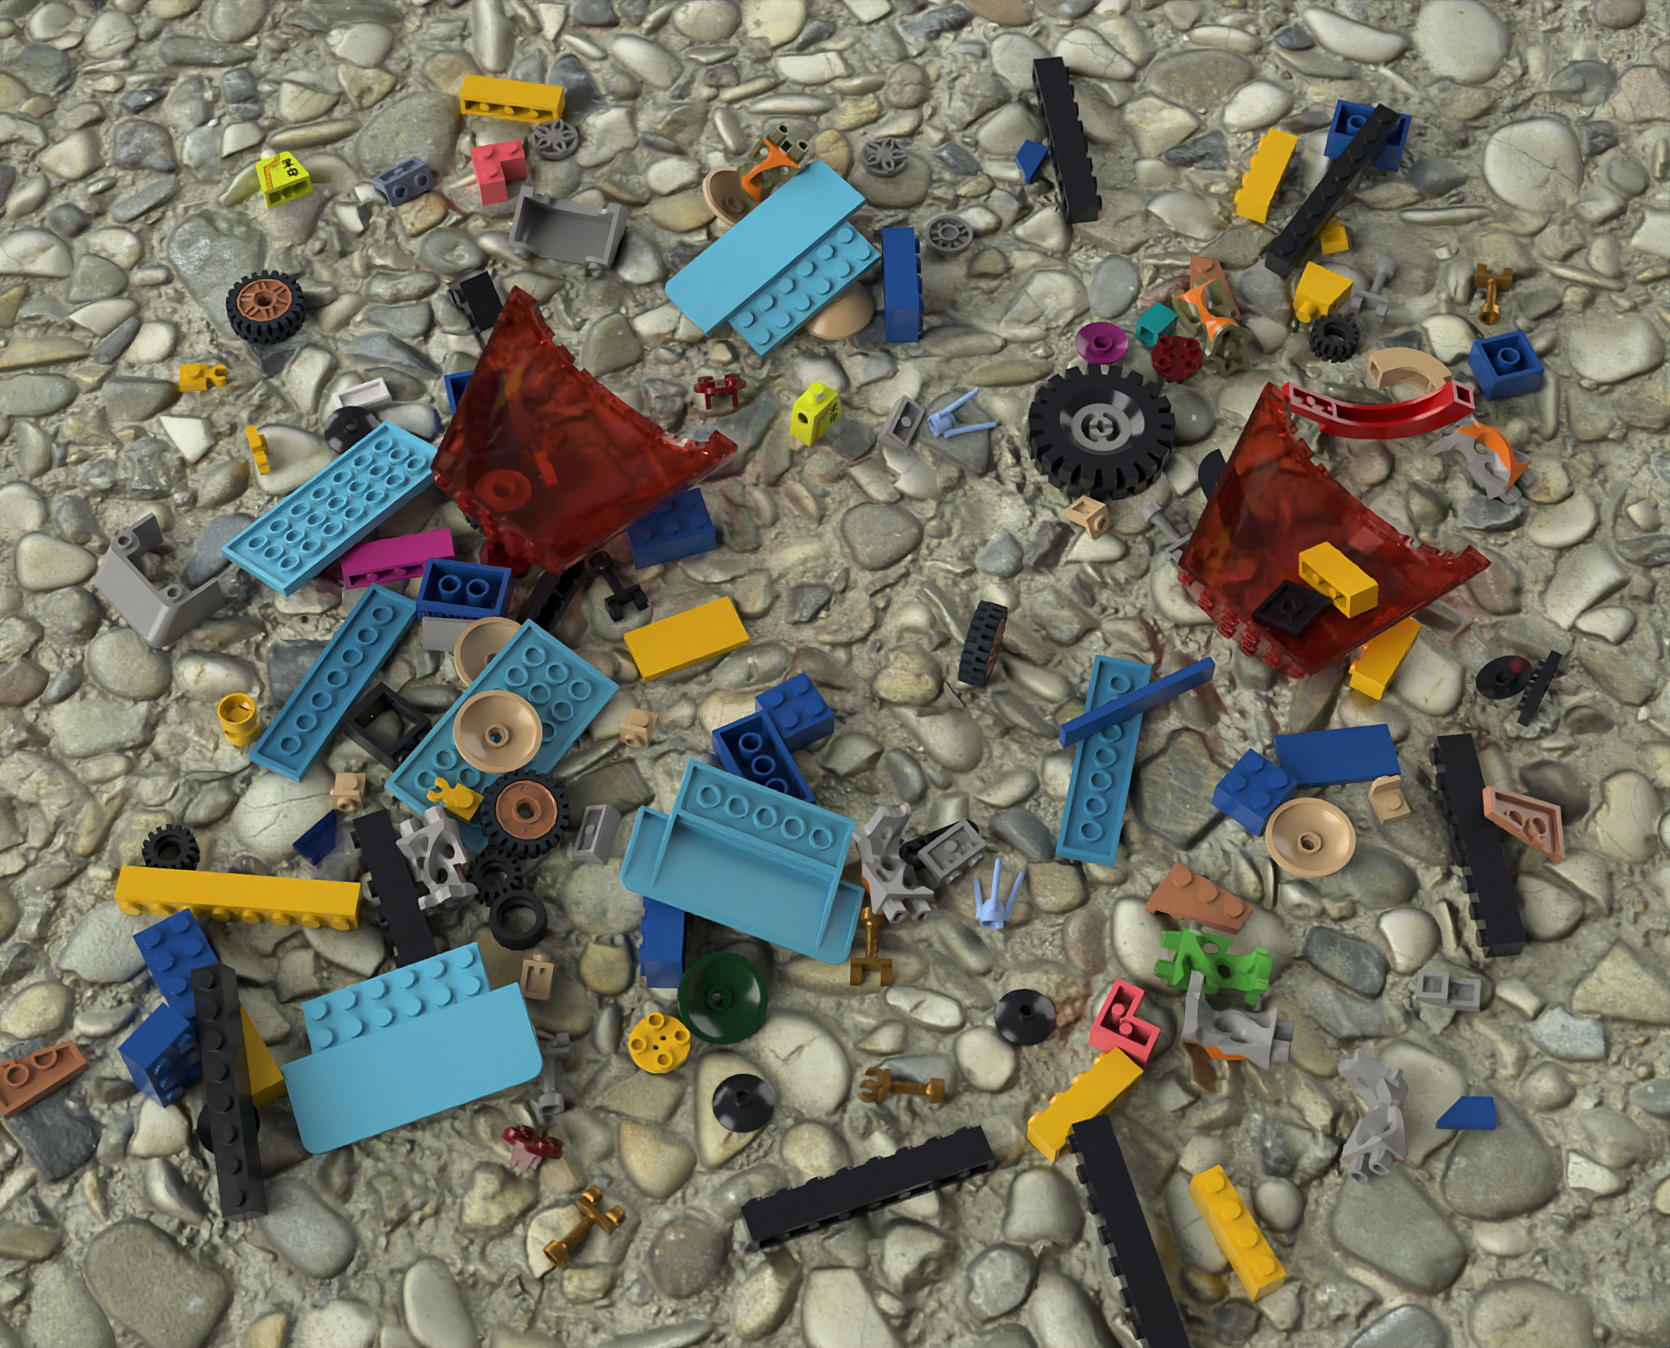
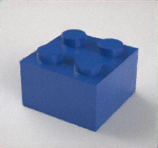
M1523 330L1473 341L1467 360L1488 402L1538 390L1544 373V368Z
M805 672L755 696V713L765 709L790 754L834 733V713Z
M1250 748L1216 785L1211 804L1260 837L1266 830L1273 812L1279 806L1294 798L1298 780Z

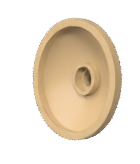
M716 167L704 179L703 193L709 208L721 221L731 227H734L762 203L748 199L741 192L739 173L735 167Z
M856 281L802 327L812 335L827 340H843L854 337L864 331L872 321L874 315L873 298L870 292Z
M487 617L471 623L463 630L455 645L454 664L459 677L467 687L473 683L522 625L503 617Z
M504 690L483 691L469 698L459 709L453 726L455 745L461 756L476 769L490 774H505L524 768L536 756L543 735L540 718L533 706L521 696ZM497 736L501 741L495 743L491 740V737Z
M1297 798L1285 802L1270 816L1265 832L1266 845L1275 862L1289 873L1309 879L1326 878L1340 872L1351 860L1356 845L1355 831L1349 818L1335 805L1316 798ZM1303 846H1309L1312 850H1307Z

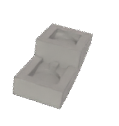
M1418 970L1416 1000L1449 1009L1480 1012L1482 982L1481 979L1450 977L1448 971Z

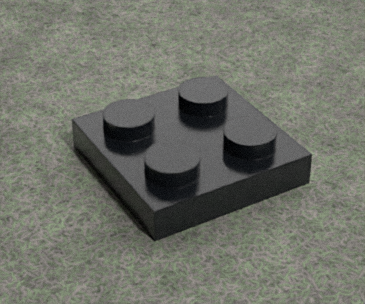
M1285 579L1253 611L1252 619L1257 624L1299 642L1333 607L1332 599Z
M1551 650L1547 660L1540 659L1534 671V676L1529 680L1516 710L1521 712L1517 723L1528 727L1550 686L1562 654Z

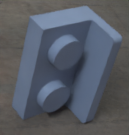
M416 156L372 178L375 188L386 194L392 207H396L436 185L428 163Z

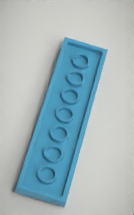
M372 582L250 752V760L297 783H301L341 726L340 718L356 705L418 616L416 601Z
M1095 655L1084 714L1148 685L1152 665ZM1143 712L1078 742L1055 856L1114 867Z

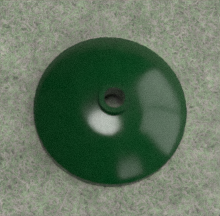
M713 952L698 958L686 969L679 982L677 1006L680 1017L693 1035L710 1044L729 1045L746 1039L759 1027L767 1009L768 994L763 976L751 961L736 953ZM715 993H718L721 997L719 1004H715L712 1000Z

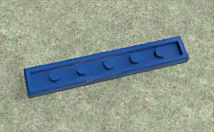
M1207 657L1061 724L1060 744L1063 748H1066L1212 680L1216 664L1211 657Z

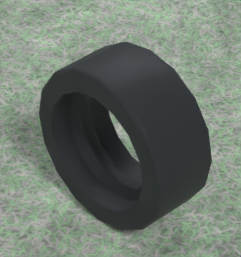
M512 890L503 893L494 901L489 912V923L493 937L502 947L523 951L532 948L543 939L547 932L548 918L543 901L536 894L529 891ZM526 907L535 912L536 923L528 931L510 933L502 928L501 917L510 909Z

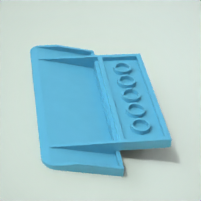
M813 161L672 277L665 286V293L678 309L707 337L727 322L763 360L882 260L881 254L847 221L867 204L866 199L826 163Z
M691 758L687 762L670 816L643 805L640 806L619 874L622 885L632 892L831 965L843 963L849 955L865 888L840 880L857 821Z
M473 942L301 1003L313 1054L281 1065L303 1146L311 1154L321 1155L531 1081L542 1072L543 1059L521 986L516 982L492 991L480 945L477 942Z

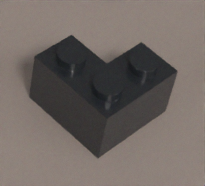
M473 271L447 283L449 288L447 290L448 298L453 305L456 304L457 307L464 308L466 314L463 317L469 329H473L474 332H483L508 320L488 271Z

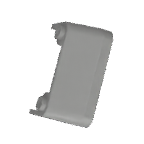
M151 512L112 539L95 576V584L102 596L149 646L164 648L218 612L226 604L218 580L215 577L192 593L181 584H171L158 591L132 564L133 561L164 541L156 516Z

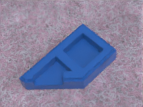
M1026 139L1018 151L1015 162L1024 175L1025 183L1030 184L1049 154V147Z
M1461 1096L1438 1119L1436 1129L1495 1130L1497 1125L1493 1097Z

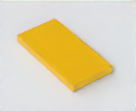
M728 596L623 634L624 641L645 683L750 644V638Z

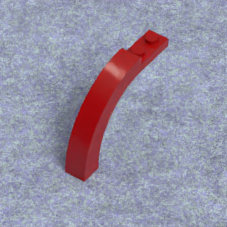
M1453 379L1423 396L1384 405L1346 403L1291 382H1287L1282 386L1284 410L1318 422L1321 432L1350 439L1388 440L1415 436L1454 423L1475 410L1473 388Z

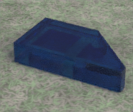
M334 809L292 844L294 850L313 867L336 848L338 816Z

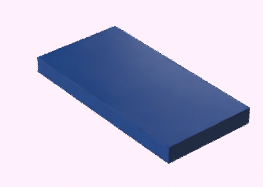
M1388 724L1274 736L1273 739L1279 768L1298 780L1296 790L1375 781L1382 776L1392 777L1401 775Z

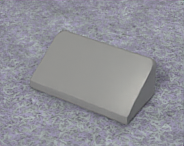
M903 395L894 403L876 441L903 451L907 450L926 410L908 396Z
M423 617L424 649L454 652L460 634L467 626L477 620Z
M611 804L586 806L571 855L573 859L600 865L608 863L621 819V814Z

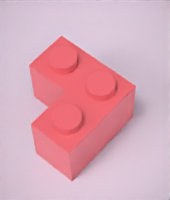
M520 139L470 148L473 170L483 206L508 201L505 182L528 178L525 155Z
M1116 978L1091 1027L1088 1044L1107 1053L1117 1046L1136 1065L1145 1070L1157 1046L1161 1029L1136 1018L1142 1006L1145 990Z

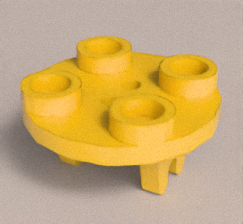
M652 1012L634 1026L629 1036L628 1046L633 1061L643 1070L651 1073L670 1072L686 1061L690 1052V1032L677 1018L662 1015L659 1012Z

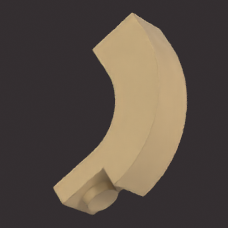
M1402 347L1386 348L1372 352L1366 369L1378 389L1403 383L1416 386L1428 394L1443 386L1452 378L1450 370L1435 357L1416 349Z

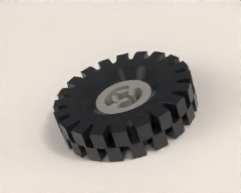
M1100 363L1087 364L1086 375L1082 374L1079 366L1066 369L1065 379L1057 373L1048 379L1047 388L1044 386L1039 388L1035 394L1034 402H1031L1028 413L1026 442H1028L1027 451L1030 460L1035 459V469L1041 476L1049 473L1048 483L1057 489L1068 483L1067 494L1080 498L1084 489H1088L1089 498L1096 501H1103L1104 491H1109L1111 499L1114 501L1125 499L1127 488L1133 495H1136L1146 489L1147 482L1153 485L1161 477L1162 470H1166L1170 461L1176 432V421L1174 413H1170L1171 404L1166 395L1159 397L1160 388L1152 381L1142 386L1144 375L1131 370L1125 379L1122 378L1123 367L1110 364L1108 373L1105 375L1102 374ZM1087 428H1089L1088 438L1082 433ZM1113 431H1114V432L1116 433V435L1118 436V438H1116L1115 440L1111 441V440H1112V433H1113Z

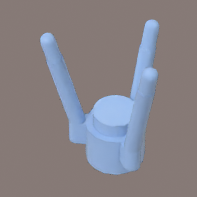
M978 388L944 410L927 418L930 429L935 436L943 434L945 439L953 435L997 426L996 422L952 429V426L956 423L951 412L978 394L980 391Z
M999 858L995 861L991 899H987L985 904L982 903L979 880L977 878L973 880L977 909L975 919L980 921L982 927L994 930L1001 929L1004 923H1009L1011 909L1025 876L1024 871H1020L1007 904L1004 907L1003 902L998 900L1001 859Z

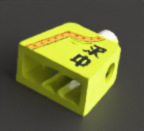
M269 149L261 154L262 160L258 161L255 166L268 209L313 193L309 173L290 152L285 151L276 155L273 150Z
M820 381L809 384L808 390L793 405L789 434L808 447H811L842 417V409L837 392Z

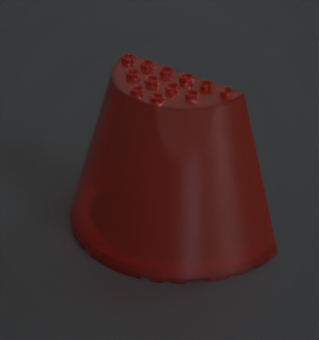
M515 285L506 299L433 458L430 469L434 475L432 481L439 488L445 490L464 514L471 517L484 529L482 533L489 540L501 542L505 545V551L516 559L520 556L543 570L554 574H562L729 463L738 452V445L716 429L710 435L708 442L703 441L700 444L698 441L685 437L681 442L675 441L678 438L677 434L665 431L659 425L631 408L604 385L596 381L585 368L581 371L572 364L576 358L561 342L557 346L552 342L551 339L555 336V333L544 322L545 318L539 308L538 301Z
M1269 381L1264 386L1177 563V578L1186 587L1190 595L1197 602V605L1218 625L1217 631L1228 640L1232 638L1237 642L1239 650L1249 658L1254 656L1274 670L1301 681L1313 677L1479 576L1492 562L1470 544L1467 548L1458 551L1456 554L1451 551H1445L1442 555H1438L1440 553L1438 548L1424 543L1418 548L1411 545L1414 542V538L1400 533L1392 525L1362 504L1328 473L1322 463H1319L1317 467L1312 463L1310 459L1314 453L1302 437L1297 441L1294 436L1298 428L1290 418L1292 416L1291 398ZM1326 541L1340 550L1345 557L1358 565L1363 572L1378 583L1379 592L1376 607L1348 618L1332 604L1333 607L1299 642L1257 624L1252 619L1253 611L1285 579L1318 592L1299 576V553Z

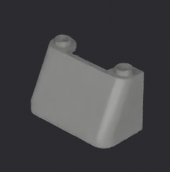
M521 186L508 240V246L514 250V255L522 258H529L532 255L588 266L589 270L603 273L604 269H610L628 219V214L621 204L609 202L606 209L604 204L593 206L552 198L547 193H544V195L534 194L535 188Z

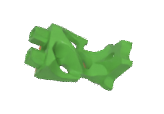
M1184 928L1179 930V932L1164 931L1162 933L1160 947L1174 951L1172 962L1157 959L1153 975L1167 980V987L1187 992L1192 970L1199 971L1207 979L1206 984H1204V994L1216 995L1218 989H1233L1244 995L1243 1001L1248 1005L1256 1006L1259 995L1268 991L1269 975L1274 958L1268 956L1269 947L1265 946L1256 947L1247 956L1226 954L1228 947L1232 946V940ZM1208 943L1215 944L1218 947V952L1207 953L1204 951V945ZM1226 965L1229 968L1231 975L1228 979L1222 978L1218 974V966Z

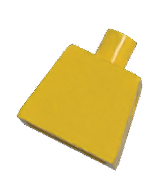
M1308 261L1293 302L1294 309L1298 310L1297 318L1303 323H1309L1313 317L1320 320L1322 315L1328 318L1329 313L1334 314L1348 301L1353 281Z

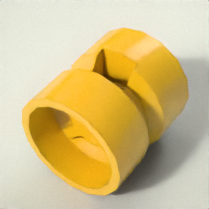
M232 693L220 701L217 707V714L227 740L237 746H246L256 741L262 732V724L253 699L247 694Z

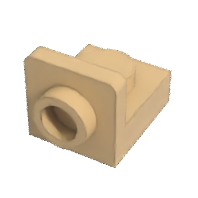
M1083 495L1064 510L1068 520L1086 527L1089 539L1096 540L1112 526L1106 504Z
M631 707L626 722H622L619 727L621 742L631 747L649 748L659 722V714Z
M336 773L335 788L331 790L330 794L334 809L344 812L364 810L367 786L366 773Z
M1399 775L1379 777L1371 785L1368 798L1382 826L1407 819L1411 814L1399 789L1402 781Z
M533 954L532 960L524 959L520 980L524 997L550 1000L554 973L558 969V964L551 963L550 956Z

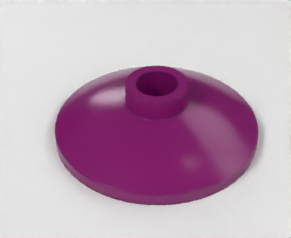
M1093 322L1085 325L1078 331L1075 347L1079 355L1086 361L1093 364L1108 365L1124 357L1128 349V339L1124 331L1114 324Z

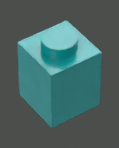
M1156 302L1138 319L1135 337L1153 348L1161 336H1172L1175 333L1178 315L1170 308Z

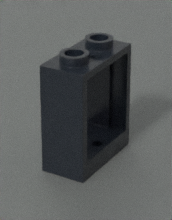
M382 681L340 718L344 734L391 772L400 767L433 729L431 720ZM389 706L393 707L415 725L390 749L365 730Z

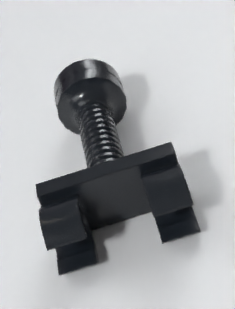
M607 551L597 552L589 559L588 563L594 573L602 574L614 595L604 599L605 609L614 623L624 619L622 615L624 612L621 606L633 601L639 611L649 607L647 604L649 602L639 583L624 590L611 569L613 560Z

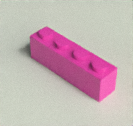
M450 528L354 544L340 556L346 590L367 587L372 582L379 585L423 577L429 557L456 561Z

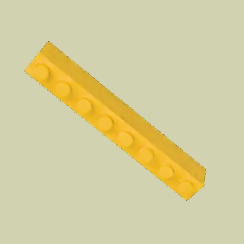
M122 865L114 899L120 911L129 915L148 913L158 917H169L189 908L195 920L202 917L213 918L220 922L242 920L249 924L269 922L278 926L296 924L313 929L323 926L346 931L349 929H359L365 896L361 883Z

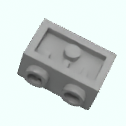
M963 818L918 851L917 856L936 877L935 885L941 888L946 883L948 886L954 884L962 876L961 872L968 867L971 869L977 867L985 859L984 854L987 843Z

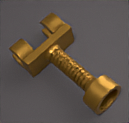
M1477 263L1473 286L1487 288L1486 304L1480 308L1479 320L1485 325H1495L1501 318V309L1496 305L1497 290L1509 292L1513 279V268L1503 267V273L1495 275L1486 273L1487 264Z
M872 907L863 908L860 911V924L866 927L865 958H850V986H861L862 971H880V986L892 987V959L877 958L878 927L883 926L884 915H875Z
M878 1067L868 1068L864 1075H874L879 1081L875 1082L874 1080L866 1079L859 1086V1088H867L873 1091L871 1095L860 1093L859 1099L864 1103H872L877 1100L878 1104H883L887 1093H906V1095L926 1096L929 1103L942 1104L945 1093L944 1079L930 1078L929 1083L926 1084L890 1081L891 1069L885 1068L883 1071Z
M595 1184L589 1187L583 1196L577 1199L578 1208L586 1217L561 1241L551 1240L542 1249L547 1259L558 1268H561L570 1259L568 1251L594 1225L597 1224L610 1236L613 1230L618 1228L627 1217L624 1215L626 1212L619 1205L614 1206L605 1217L594 1208L604 1197L602 1195L603 1191Z

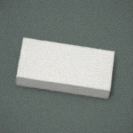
M383 377L332 394L337 409L345 406H359L366 410H371L392 402V397Z

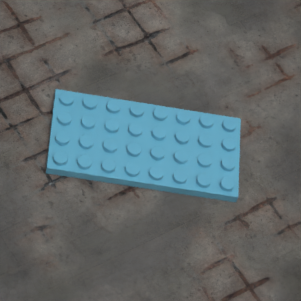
M386 420L222 546L220 550L225 558L284 596L289 597L354 544L361 541L373 529L381 525L387 518L403 508L406 503L423 492L439 477L443 476L456 465L455 461L446 452Z
M528 618L387 780L384 788L425 819V810L433 806L443 808L445 805L444 802H432L427 798L429 790L435 793L442 792V789L434 784L437 777L445 779L452 789L455 788L457 783H460L485 796L491 784L498 777H503L505 774L486 773L470 765L461 756L455 745L453 726L461 706L472 696L488 690H504L515 693L527 700L536 710L542 724V741L536 756L522 769H524V772L533 769L536 770L538 775L543 772L548 776L614 697L620 686ZM497 736L491 737V740L495 743L501 741ZM481 805L469 825L446 813L448 818L456 819L463 847L475 857L478 854L481 856L490 845L488 842L489 838L484 836L482 832L483 826L480 825L479 813Z

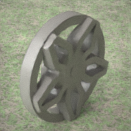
M562 119L548 121L536 126L531 136L533 150L539 156L547 159H561L571 155L576 150L579 142L576 129L569 123L563 122ZM539 137L540 140L536 144V138ZM573 141L572 145L566 149V144ZM550 149H551V150H554L555 152H547L546 150H550Z
M888 137L887 139H876L865 143L861 151L860 160L862 167L869 174L885 178L895 176L905 169L908 154L902 144L895 141L894 138ZM868 153L870 156L865 160V155ZM902 161V163L895 168L894 163ZM875 167H880V168H882L883 170H877V169H874V168H875Z
M955 215L938 216L932 219L925 228L926 244L940 256L945 257L946 255L966 252L972 243V227L966 220ZM949 222H954V223H957V224H960V225H955V226H954V225H951ZM938 224V230L930 232V230ZM968 232V239L966 241L963 236Z

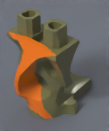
M783 122L779 123L776 127L772 125L748 154V157L755 162L753 164L745 162L737 168L740 190L752 201H765L778 190L777 184L780 182L785 184L793 176H796L810 158L808 154L810 145L803 139H798L794 143L787 136L791 131ZM766 148L768 155L762 156L760 150ZM784 167H787V168H788V171H789L788 174H786V175H785V172H786V171H784Z
M1203 277L1195 281L1193 284L1194 289L1188 292L1181 289L1172 292L1171 301L1174 312L1178 315L1177 321L1194 338L1203 330L1208 336L1207 347L1205 348L1206 358L1216 361L1217 367L1224 378L1230 376L1236 369L1243 368L1246 371L1251 369L1247 343L1255 338L1254 333L1247 328H1241L1232 319L1236 315L1235 309L1217 278L1208 281ZM1225 350L1230 352L1227 357H1224Z

